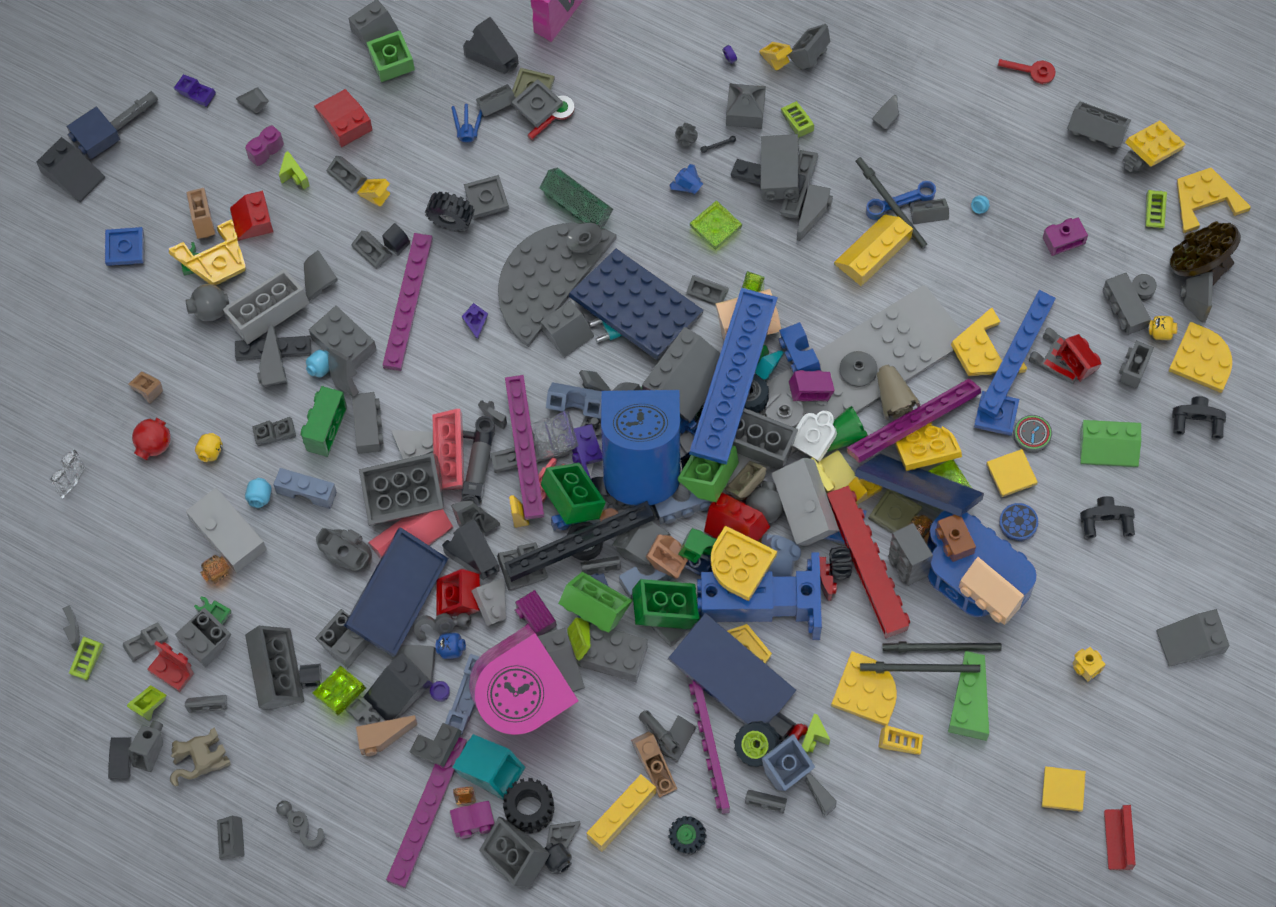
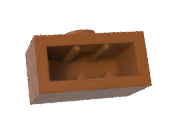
M952 515L938 521L935 529L936 535L939 540L942 539L945 545L943 546L944 552L947 557L950 556L952 562L975 553L976 545L962 516Z

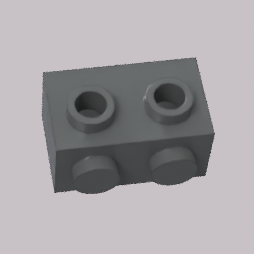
M1137 340L1133 348L1129 347L1125 357L1128 361L1126 364H1122L1119 374L1122 375L1120 382L1138 388L1154 347Z

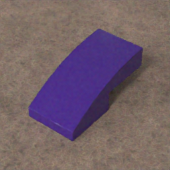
M184 74L174 86L175 91L207 107L216 94L213 88L202 85L197 79Z

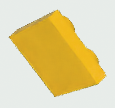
M1022 449L987 461L986 463L1001 497L1035 486L1038 483Z
M1045 766L1042 807L1082 812L1086 771Z

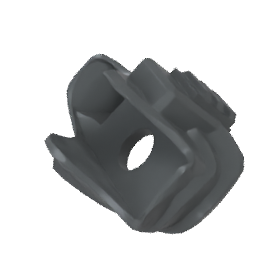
M322 528L316 536L319 550L331 562L341 567L358 571L368 566L371 561L370 547L362 541V536L352 529L347 531L345 529L331 530ZM347 546L349 549L348 554L344 557L340 556L338 553L339 548Z

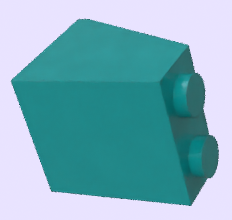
M473 734L452 768L462 778L503 800L504 794H507L506 790L508 787H513L512 783L518 781L526 767L509 748Z

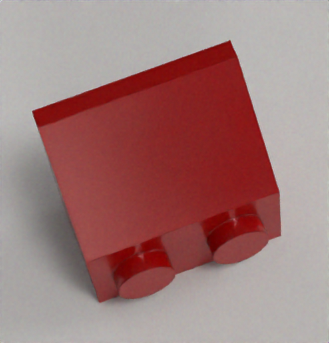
M263 190L244 195L230 207L237 241L274 232Z
M1079 334L1065 339L1058 350V354L1080 382L1096 372L1102 365L1100 357L1093 353L1089 348L1088 341Z
M460 569L438 578L436 581V616L440 614L458 616L461 613L471 615L480 611L472 593L473 589L480 587V574Z

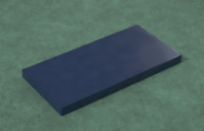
M878 454L858 467L855 472L856 477L960 517L981 502L984 496L983 492L920 468L906 471L903 462L883 454Z
M398 528L344 626L390 656H396L449 558L403 528Z
M706 613L667 658L745 725L754 721L769 723L796 692L793 686Z

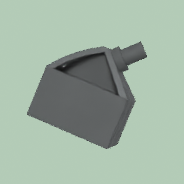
M730 83L726 126L762 129L766 86Z

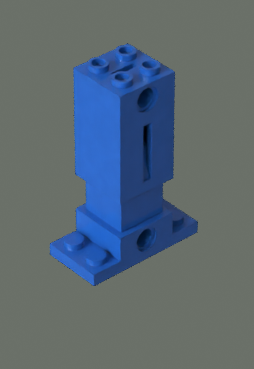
M811 552V559H807L806 571H796V576L773 577L772 571H767L749 601L722 587L716 580L713 572H701V579H697L699 616H703L706 613L716 622H772L773 617L796 616V622L809 621L808 633H812V640H820L822 617L819 552Z

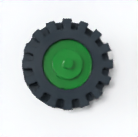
M682 816V818H677V821L672 822V827L669 828L670 835H668V838L670 839V844L679 852L685 854L696 853L705 844V838L707 839L706 829L702 822L694 817Z

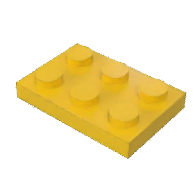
M1160 120L1128 137L1125 142L1150 167L1181 151L1186 145L1179 136L1175 135Z

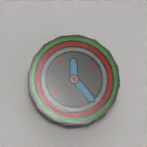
M1037 415L1022 417L1016 423L1013 432L1015 442L1020 445V448L1028 452L1043 450V448L1050 444L1052 438V428L1049 422Z

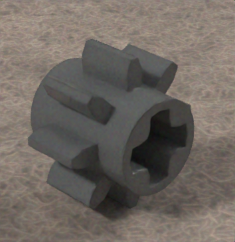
M688 123L679 126L675 131V137L678 139L677 143L688 147L690 143H694L698 138V132L695 130L696 126Z
M1132 150L1123 159V162L1126 164L1124 168L1129 172H1134V170L1139 172L1145 164V161Z

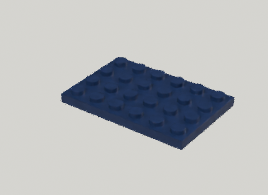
M617 248L569 293V297L656 360L668 350L684 327L689 329L704 311Z

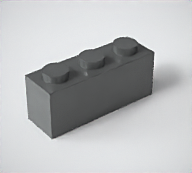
M1127 272L1107 279L1104 284L1103 293L1106 298H1109L1113 313L1118 315L1121 328L1126 331L1127 335L1148 328L1151 318Z
M374 392L356 394L354 397L352 396L357 452L358 454L380 452V445L384 444L383 433H379V427H382L381 415L378 416L377 410L381 409L380 399L376 398Z

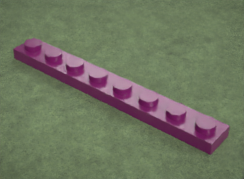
M414 233L383 360L382 366L385 369L402 371L433 240L432 235Z
M524 375L505 377L525 520L544 517Z
M968 378L847 447V452L860 463L981 394V387Z
M691 679V684H688L690 695H694L696 702H693L695 714H699L700 721H697L699 733L703 732L704 740H701L703 751H707L709 757L706 759L708 771L712 770L713 774L710 782L712 790L716 789L717 797H714L716 808H720L722 814L730 813V806L703 689Z
M458 738L444 767L437 764L434 765L386 878L387 882L406 889L455 770L452 767L465 748L466 739Z

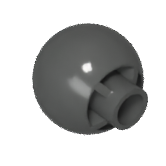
M204 284L197 287L193 291L191 298L185 300L188 314L194 313L198 319L207 322L215 321L222 317L224 314L223 309L226 305H229L228 295L224 294L221 288L212 284Z
M763 481L762 486L756 487L746 498L745 504L762 512L768 523L776 521L784 510L776 485L772 482Z

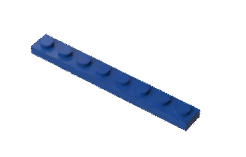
M1041 290L1037 292L978 410L995 418L1056 299L1055 297Z

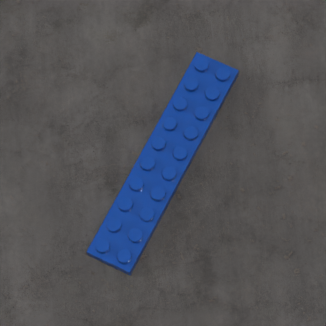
M741 288L689 455L727 465L778 297Z

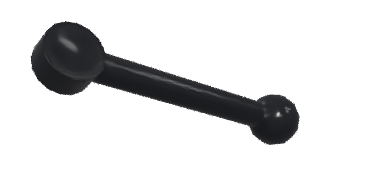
M730 136L729 139L709 146H702L700 150L702 153H705L709 149L729 142L734 143L736 137Z

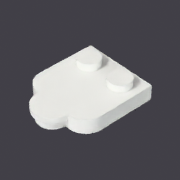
M821 411L817 415L814 413L805 414L796 427L798 433L793 447L820 462L837 435V430L833 426V415L829 411Z

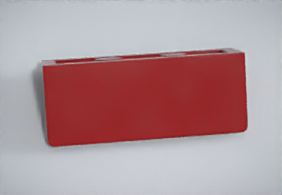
M1123 805L1121 809H1106L1104 811L1108 869L1133 870L1136 862L1131 805Z

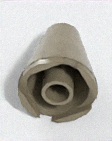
M888 364L879 368L877 379L883 415L886 420H889L888 416H893L894 419L899 418L912 411V407L915 405L917 407L921 405L918 398L894 366Z

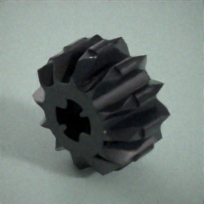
M836 546L830 550V572L834 579L840 580L850 578L852 559L850 549L847 547Z

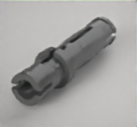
M150 91L140 100L134 101L135 104L110 123L118 131L141 112H146V108L158 100L157 96Z
M648 710L641 712L639 720L657 738V742L664 746L671 755L678 754L681 746L673 739V735L666 731Z

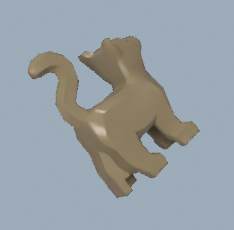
M215 727L206 736L194 737L187 742L175 740L172 743L171 757L174 758V765L178 764L188 755H191L195 766L192 772L185 769H176L172 772L170 782L173 786L179 785L178 777L180 776L191 780L199 775H205L211 771L221 770L231 765L227 756L222 757L226 753L223 744L219 745L214 752L209 750L210 746L219 741Z

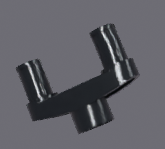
M1195 396L1191 398V405H1180L1173 408V433L1176 435H1183L1185 433L1186 419L1212 422V438L1222 439L1226 413L1223 410L1209 407L1208 398Z
M1100 497L1097 499V507L1083 510L1080 513L1085 538L1087 539L1096 537L1095 521L1121 520L1124 537L1135 535L1134 509L1115 505L1114 497Z

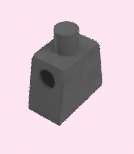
M152 721L150 727L145 725L140 727L128 749L133 767L152 772L163 746L162 723Z

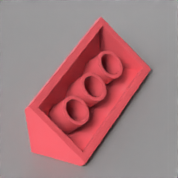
M453 409L432 415L433 453L439 460L443 490H459L463 488L464 483L462 412L460 409Z
M442 509L402 518L369 541L368 544L381 559L397 529L400 527L427 545L432 544L454 527Z

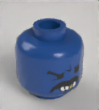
M458 633L441 634L439 639L436 640V652L443 659L460 658L463 651L466 650L465 639H462Z

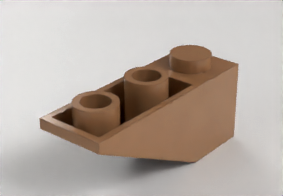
M648 731L632 739L631 742L651 783L656 787L659 798L676 790V784L654 735Z

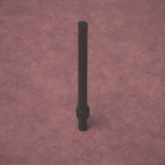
M859 157L855 162L864 172V177L870 180L896 216L913 228L912 236L921 248L927 246V242L875 176L876 173L872 167L869 168L862 157Z
M906 641L882 643V651H898V653H907V651L1002 650L1001 643H907Z
M876 661V663H860V671H876V673H884L885 671L980 673L981 665L887 664L884 661Z

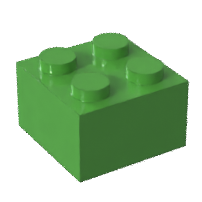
M400 30L366 42L369 56L381 82L415 70L413 58Z

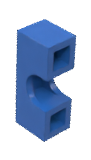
M800 322L779 330L781 338H778L781 348L786 349L784 353L787 361L792 362L790 366L793 373L799 370H821L819 360L813 348L801 351L808 348L809 343Z

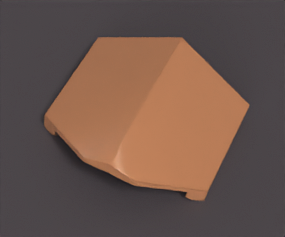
M658 535L646 555V558L656 570L675 579L679 577L688 559L678 555L682 546L680 542L667 535Z

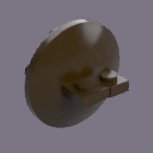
M1218 221L1196 232H1190L1185 235V240L1172 249L1170 266L1174 273L1179 276H1195L1213 272L1214 285L1235 264L1231 255L1239 246L1241 234L1235 225L1219 223Z

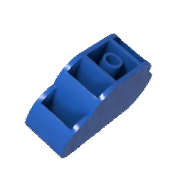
M947 511L940 513L931 525L927 546L933 554L928 575L930 584L968 615L983 617L990 614L987 610L980 609L976 605V601L971 597H966L959 588L961 579L976 558L979 557L1024 595L1020 607L1022 608L1032 594L1037 577L1036 570L1033 564L1027 560V557L1022 552L1014 550L1007 540L1000 539L993 529L986 528L981 524V521L976 516H971L966 512L962 515V518L976 545L975 553L952 562L950 556H946L943 549L945 545L942 539H938L935 529L939 520L955 514Z

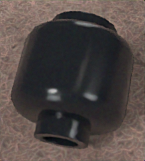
M550 843L545 847L550 853L545 865L552 873L558 872L561 874L571 866L572 855L562 843Z

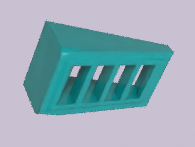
M779 350L762 357L755 373L763 380H766L778 365L784 352Z

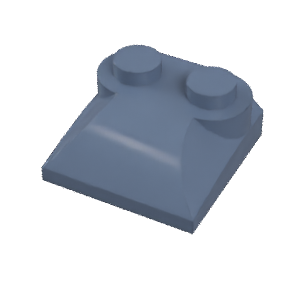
M763 535L762 544L777 551V556L768 571H772L773 577L792 576L795 561L801 556L799 545L779 535Z

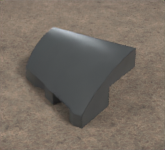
M319 250L310 255L304 262L305 291L310 301L323 294L322 290L337 282L338 279Z
M461 501L451 505L459 527L474 519L480 530H483L484 533L500 526V522L473 501Z

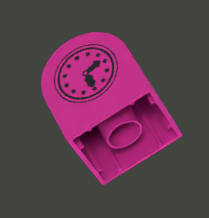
M529 625L521 628L483 653L474 664L470 674V694L477 710L489 726L502 733L518 735L531 732L578 702L577 697Z

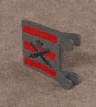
M1046 328L1043 338L1054 343L1045 358L1038 352L1033 351L1029 357V362L1040 365L1074 384L1077 379L1076 375L1058 354V350L1065 338L1058 335L1053 329Z

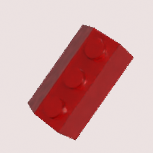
M721 493L717 502H712L709 506L704 533L717 539L724 527L727 526L758 542L770 528V525L762 512Z

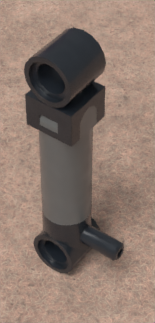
M481 416L476 420L475 432L463 430V438L473 439L466 480L463 483L461 501H473L479 507V503H482L485 477L492 441L495 435L494 422L488 416ZM484 426L490 427L488 430H481Z

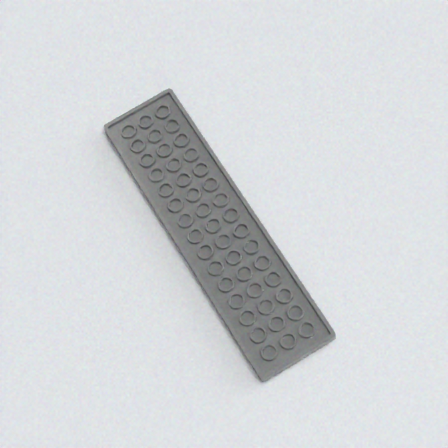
M925 285L919 287L815 352L821 371L830 372L835 391L829 401H801L804 410L803 416L808 413L817 415L821 411H829L835 419L851 405L856 414L881 399L877 375L870 384L861 387L852 386L843 380L839 368L841 360L847 354L854 351L868 353L877 363V373L880 367L889 364L896 368L907 383L954 353L951 343L963 331ZM860 364L855 365L857 368L862 367ZM791 368L767 382L769 400L776 394H791L788 382L793 375ZM766 406L763 411H760L758 414L765 416ZM781 409V415H788L789 410ZM690 432L680 437V446L686 454L690 452L694 435ZM792 447L790 456L798 452L799 450L795 447ZM737 453L739 463L725 488L749 461L764 466L766 471L772 467ZM724 488L722 493L730 495Z

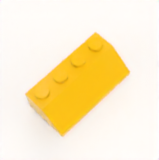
M884 214L834 264L862 287L911 240L913 228L900 217Z

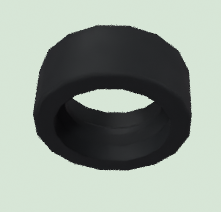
M577 523L569 529L567 535L593 525V523ZM603 542L595 545L591 550L582 551L572 556L580 561L594 559L600 554Z

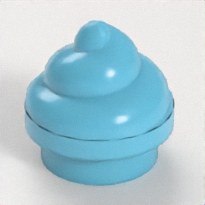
M982 195L975 196L971 203L972 210L978 214L985 213L990 207L988 198Z

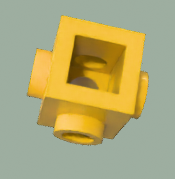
M1091 647L1086 650L1082 648L1074 655L1073 668L1087 682L1104 670L1106 664L1102 661V656L1097 650H1093Z

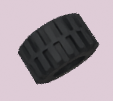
M524 778L520 779L518 784L516 781L512 783L513 787H508L506 790L507 794H504L503 809L507 821L524 833L525 830L529 831V834L533 833V830L536 829L538 832L541 831L542 826L546 828L549 825L548 821L552 820L555 810L552 793L548 790V786L546 784L542 785L538 779L534 782L533 778H528V781H524ZM526 797H534L541 803L538 811L530 815L520 813L517 810V805Z

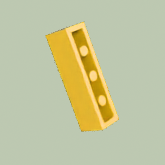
M640 774L586 832L587 839L603 852L655 796L656 787Z

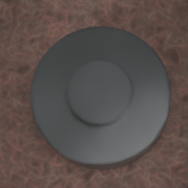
M1139 274L1132 282L1141 299H1148L1154 295L1157 284L1152 276Z

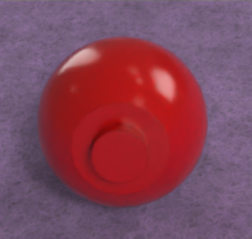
M156 417L155 420L145 419L138 423L132 433V442L136 448L134 454L148 460L150 456H158L165 452L171 441L170 431L165 427L166 422Z

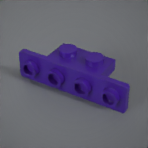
M564 413L561 420V428L563 431H566V442L568 447L572 449L573 463H580L591 479L587 464L602 461V452L593 426L591 424L574 428L569 413Z

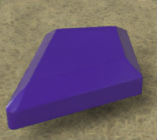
M473 303L462 315V319L476 339H478L488 313Z

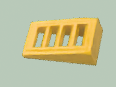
M511 495L509 500L514 527L528 526L529 519L525 520L523 504L514 495Z
M885 725L881 729L878 747L920 755L923 735ZM896 736H899L898 743H895ZM904 737L907 738L906 746L903 745ZM912 739H915L914 748L911 747Z

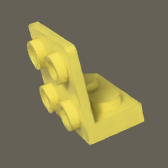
M838 450L823 458L820 462L815 460L826 494L846 487L856 477L854 471Z

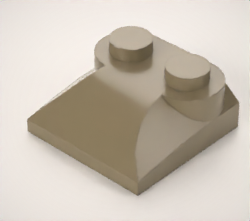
M749 461L728 484L725 490L738 501L746 500L755 488L763 482L766 468Z

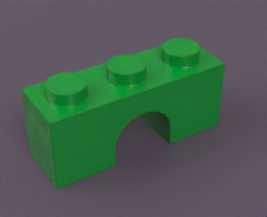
M692 528L686 535L678 555L696 563L702 554L711 556L713 545L717 539L709 537L701 530Z

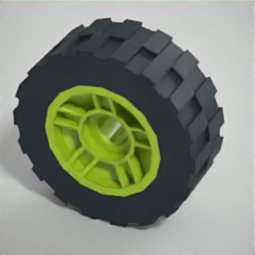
M754 721L741 727L739 732L736 733L734 740V749L737 752L738 758L749 766H763L762 757L781 743L779 734L775 731L776 729L763 721ZM755 740H758L760 742V747H755Z

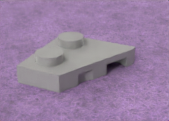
M391 431L402 459L433 453V432Z
M503 578L472 590L487 626L506 619L505 584Z

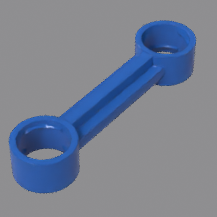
M923 181L918 185V189L893 197L899 207L917 200H933L936 186L931 181ZM922 188H930L933 193L931 195H923L920 190ZM871 199L866 206V215L872 220H879L884 215V212L892 209L885 200ZM876 205L882 211L880 213H872L869 208Z

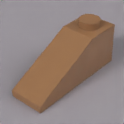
M205 188L186 192L197 239L215 235Z
M415 715L357 726L356 731L361 754L373 756L377 752L383 751L417 726Z

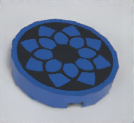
M1014 503L1008 505L1002 511L999 526L1007 538L1024 541L1030 539L1035 534L1038 527V516L1030 506L1023 503Z

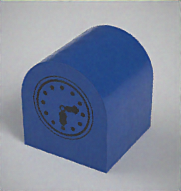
M679 390L602 391L603 482L607 492L616 500L634 506L648 501L649 505L665 501L676 492L680 484L678 481L680 475Z

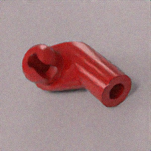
M802 723L796 724L788 737L794 734L799 741V738L807 733L808 727Z

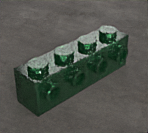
M558 167L548 170L539 187L547 197L556 200L559 206L568 209L574 217L581 219L585 223H595L599 227H604L613 211L612 207Z

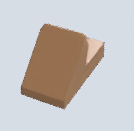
M142 371L128 384L133 390L142 394L148 403H152L163 392L161 382Z

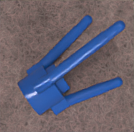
M465 104L464 124L460 128L455 106H452L457 138H460L462 142L474 141V138H477V131L482 117L481 110L479 111L475 127L472 128V125L468 124V104Z

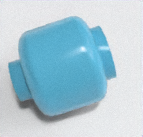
M316 350L306 359V370L311 376L321 378L330 371L328 363L329 352L327 350Z
M263 478L251 480L246 488L245 499L250 506L261 508L270 501L272 487Z

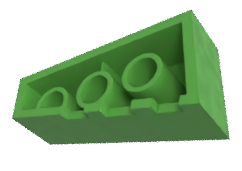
M965 651L962 664L981 665V672H960L948 732L987 741L989 737L985 655Z

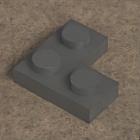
M442 723L434 740L418 734L409 752L444 767L462 731Z

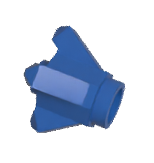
M689 164L688 168L680 170L675 177V181H672L669 186L671 190L691 192L695 195L703 183L700 181L701 179L698 176L695 165Z

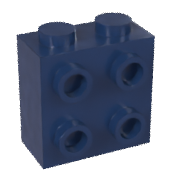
M97 106L66 126L69 131L67 134L68 138L72 143L76 142L79 145L77 147L83 155H87L90 160L120 140L117 130Z

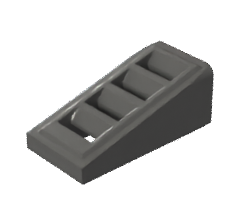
M808 773L805 780L822 814L826 817L836 808L837 800L811 773Z

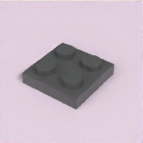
M537 79L512 101V106L538 128L563 106V101Z
M499 175L464 184L469 204L473 205V209H475L474 219L509 209Z

